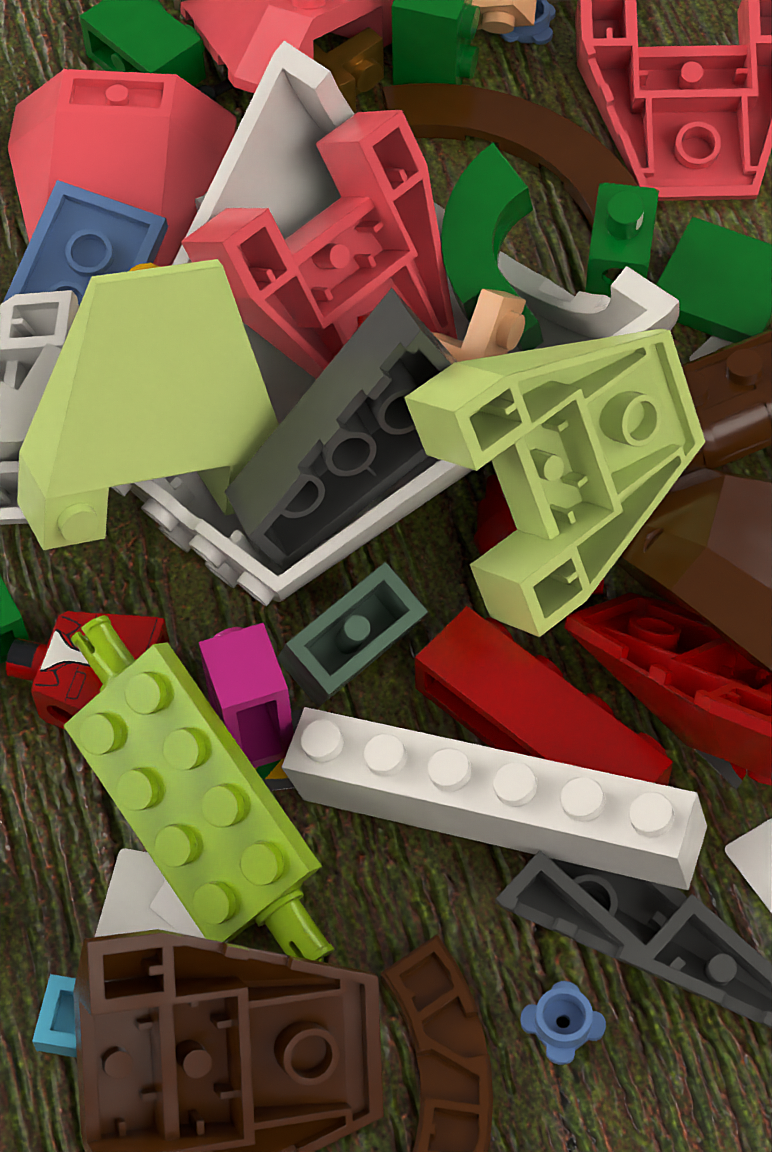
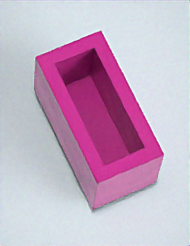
M264 622L246 628H228L219 632L213 638L200 641L199 648L209 702L248 760L256 768L284 759L294 736L289 691Z

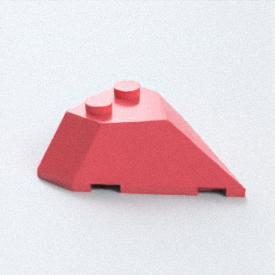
M186 0L180 2V12L185 20L194 21V29L201 36L203 45L218 65H226L228 68V79L235 88L254 94L274 52L283 41H286L313 60V40L329 32L352 38L367 27H370L383 38V47L391 44L392 4L394 0Z

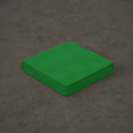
M692 216L656 286L679 300L677 323L732 343L740 342L767 331L772 321V244Z

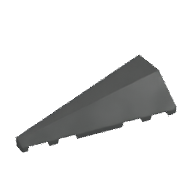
M539 850L495 899V903L507 911L772 1029V964L693 894L687 898L676 887L548 858Z

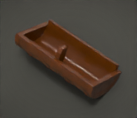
M772 329L740 342L731 343L719 348L715 352L681 365L705 443L680 477L702 468L715 469L727 463L736 462L744 456L772 445Z

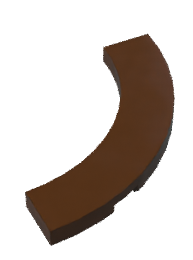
M418 83L382 87L385 111L402 110L415 138H443L466 141L467 136L477 137L498 143L499 150L519 157L538 169L544 166L564 182V189L579 205L592 230L599 183L606 182L638 186L632 175L618 158L594 136L569 119L526 99L468 85Z
M436 934L380 973L381 983L396 1004L407 1027L416 1056L420 1079L421 1103L419 1125L413 1152H489L493 1112L490 1056L487 1051L485 1036L473 995L456 961Z

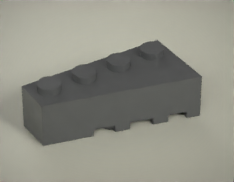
M393 288L388 291L224 491L247 537L284 571L291 568L429 457L426 455L404 397L458 361Z

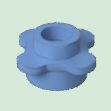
M537 0L534 26L514 27L512 32L500 34L501 38L508 42L517 40L521 43H536L539 45L548 43L553 37V31L549 24L555 18L556 10L554 6L548 3L547 0Z
M569 981L555 983L552 989L540 998L537 1005H527L523 1009L520 1018L522 1029L528 1034H535L545 1045L547 1058L552 1063L558 1065L572 1062L575 1050L588 1040L597 1041L601 1039L606 1028L604 1016L600 1012L593 1011L587 997L580 992L577 985ZM560 1017H565L569 1020L570 1025L566 1028H560L556 1020Z

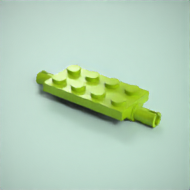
M99 616L81 627L85 635L83 636L80 631L76 632L72 636L71 641L75 647H78L103 685L99 690L100 693L63 726L206 939L224 943L227 941L229 943L254 923L258 927L266 925L286 955L321 962L323 960L321 957L329 956L335 948L331 943H328L299 899L304 896L300 890L302 883L322 866L168 642L153 644L135 660L112 627L111 621L107 616Z

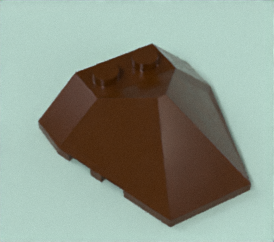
M160 929L84 938L73 996L80 1123L85 1152H315L384 1117L378 976L375 973Z

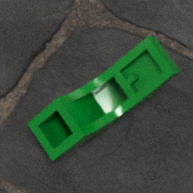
M491 143L481 151L459 177L447 202L442 224L441 240L444 265L455 298L469 323L482 289L505 291L519 297L498 268L499 253L503 241L511 228L520 219L533 211L528 186L494 143ZM525 304L522 315L525 317V327L516 345L520 351L533 350L544 342L539 321Z

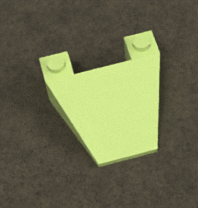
M218 259L91 277L19 451L17 503L43 550L105 539L109 487L197 471L224 515L235 514L224 491L279 426L224 267Z
M662 328L454 362L404 397L426 455L475 471L489 461H492L517 530L471 563L470 567L490 618L541 637L588 600L705 443L671 331Z

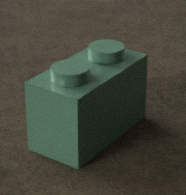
M384 562L288 641L278 655L277 660L319 708L415 628L428 611L390 566Z

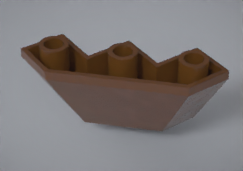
M702 468L679 477L616 563L647 591L697 614L750 663L772 673V479Z

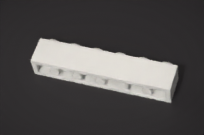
M304 707L282 765V769L305 801L535 855L540 850L548 858L689 890L707 829L697 792Z

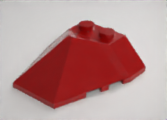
M630 592L566 616L564 628L686 746L747 769V775L751 779L766 785H772V673L750 663L697 614L673 603Z

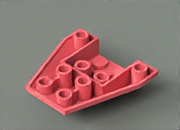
M63 69L16 105L8 142L9 157L29 242L56 181L59 180L166 218L168 229L153 264L160 267L171 266L180 250L181 241L185 239L197 214L195 199L205 195L236 133L237 117L177 74Z

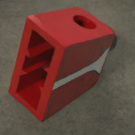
M66 611L58 616L47 645L19 638L13 641L7 656L6 673L11 677L33 681L31 693L39 717L49 724L66 730L63 725L97 696L103 685L78 647H75L72 643V636L79 631L84 636L85 633L81 627L89 621L105 615L110 619L112 627L133 658L137 660L153 644L168 642L170 645L165 619L152 616Z

